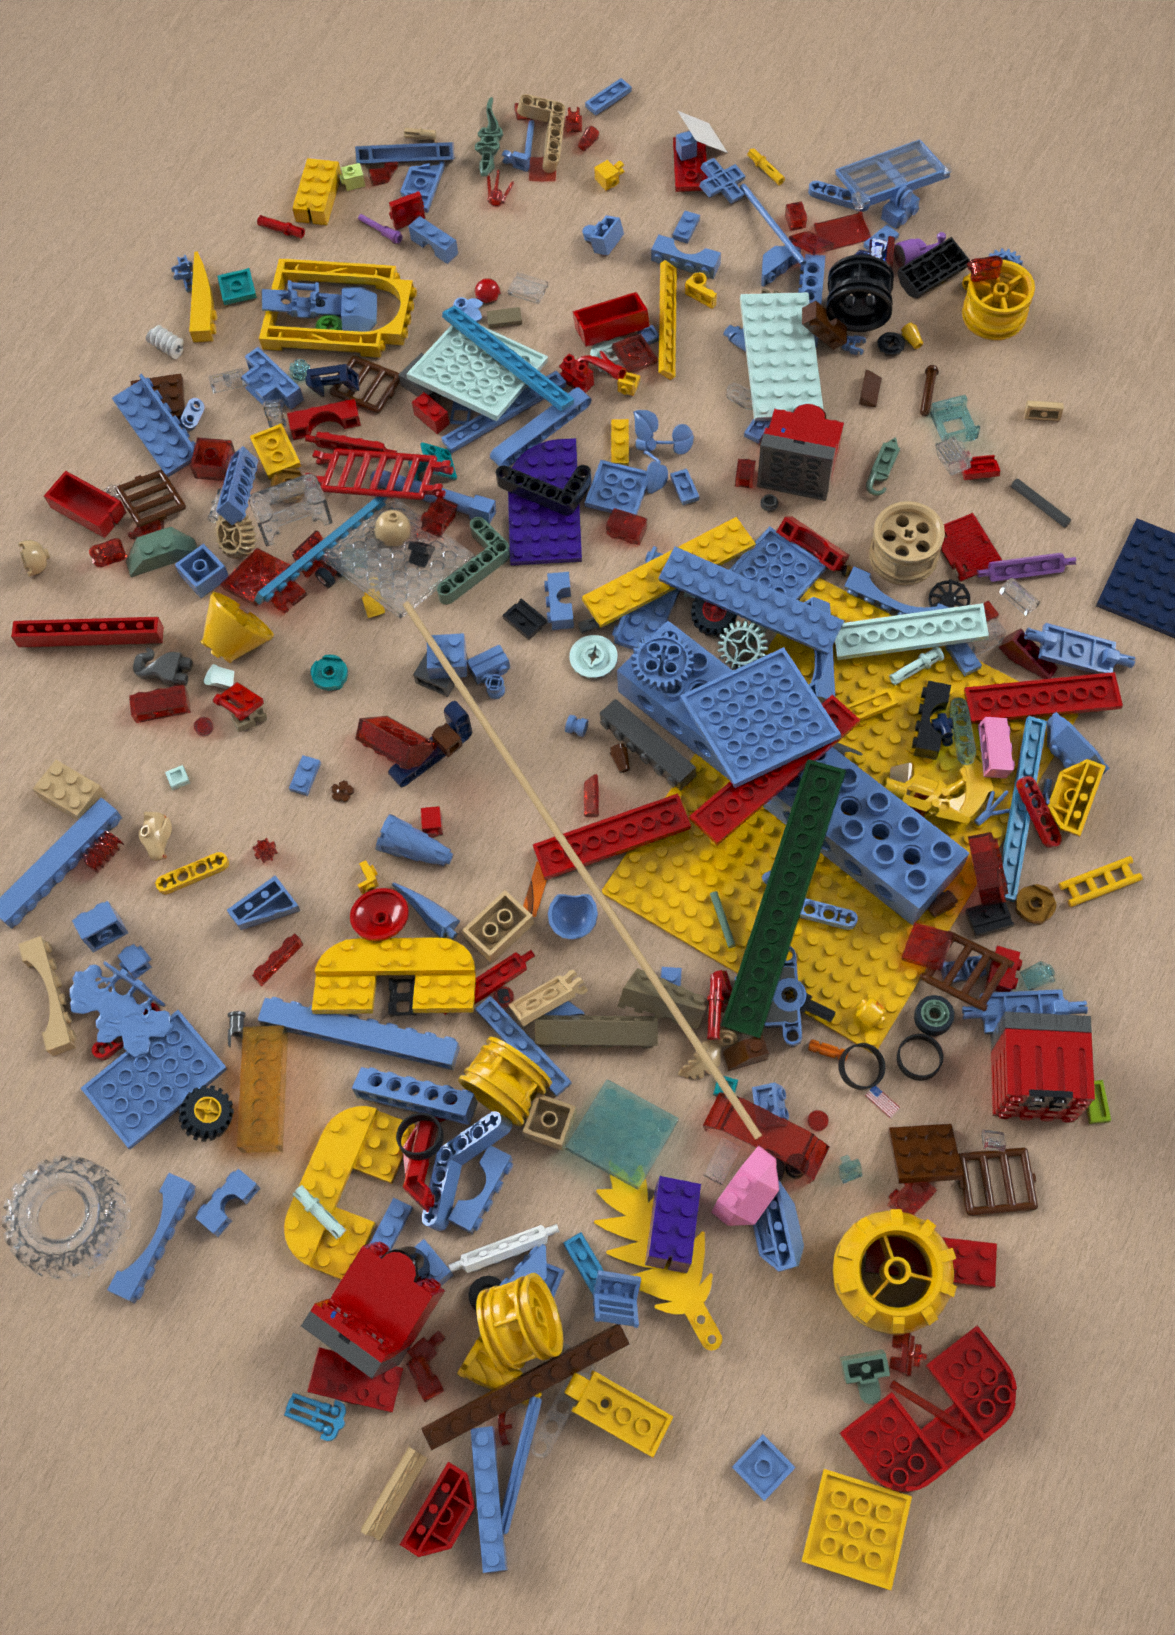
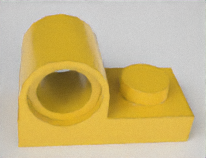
M694 273L685 282V294L713 309L716 306L717 293L706 288L707 277L705 274Z

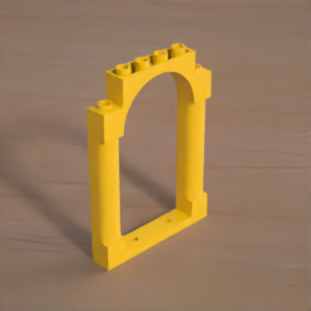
M279 258L271 290H284L288 280L299 283V281L375 285L376 289L387 291L396 296L401 305L398 314L389 324L368 332L275 326L279 312L266 311L259 336L263 350L282 351L283 348L356 352L364 357L381 358L386 344L404 345L405 338H408V325L411 324L410 313L414 310L413 299L417 296V288L414 287L413 280L400 279V273H397L396 266Z

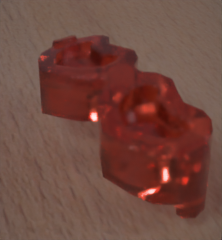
M508 1410L498 1415V1431L502 1446L511 1445L506 1436V1429H512V1424L505 1425L506 1412Z

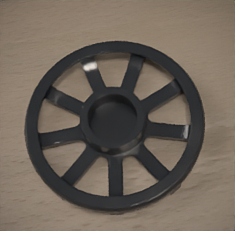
M949 579L936 583L929 593L928 600L930 607H936L940 603L946 607L953 608L955 605L959 607L965 606L957 601L960 599H967L966 606L970 605L971 597L964 584ZM949 584L948 592L944 590L942 585ZM952 584L959 587L955 592H952ZM939 588L943 595L935 594L934 591ZM961 590H963L966 594L962 596H957V594ZM932 597L940 598L941 601L932 604Z

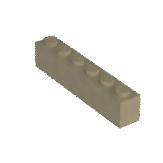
M542 1015L535 1019V1044H540L542 1047H550L552 1044H557L561 1047L580 1045L584 1048H589L593 1045H601L603 1048L621 1045L622 1048L641 1046L642 1048L649 1049L657 1046L658 1018L654 1016Z

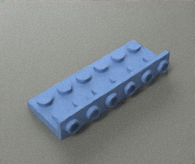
M141 373L139 375L140 381L112 397V400L163 472L170 477L200 458L197 453L199 448L194 441L190 442L188 439L190 436L186 429L180 428L179 425L181 423L176 415L172 417L170 414L172 410L168 404L162 403L161 400L163 398L158 390L154 391L152 389L154 385L148 377L145 378Z
M653 546L651 552L648 551L645 561L647 563L663 554L658 553L657 547ZM675 589L619 618V625H615L612 633L615 644L633 650L638 648V642L643 643V637L649 639L650 634H654L668 620L681 590Z

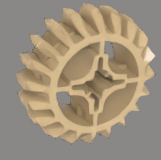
M221 515L218 516L219 520L215 521L217 525L214 528L216 530L215 536L217 537L216 543H219V549H222V553L226 554L227 557L233 559L245 558L255 548L254 543L257 541L255 535L257 533L254 532L255 526H252V520L248 519V515L241 522L237 521L233 525Z

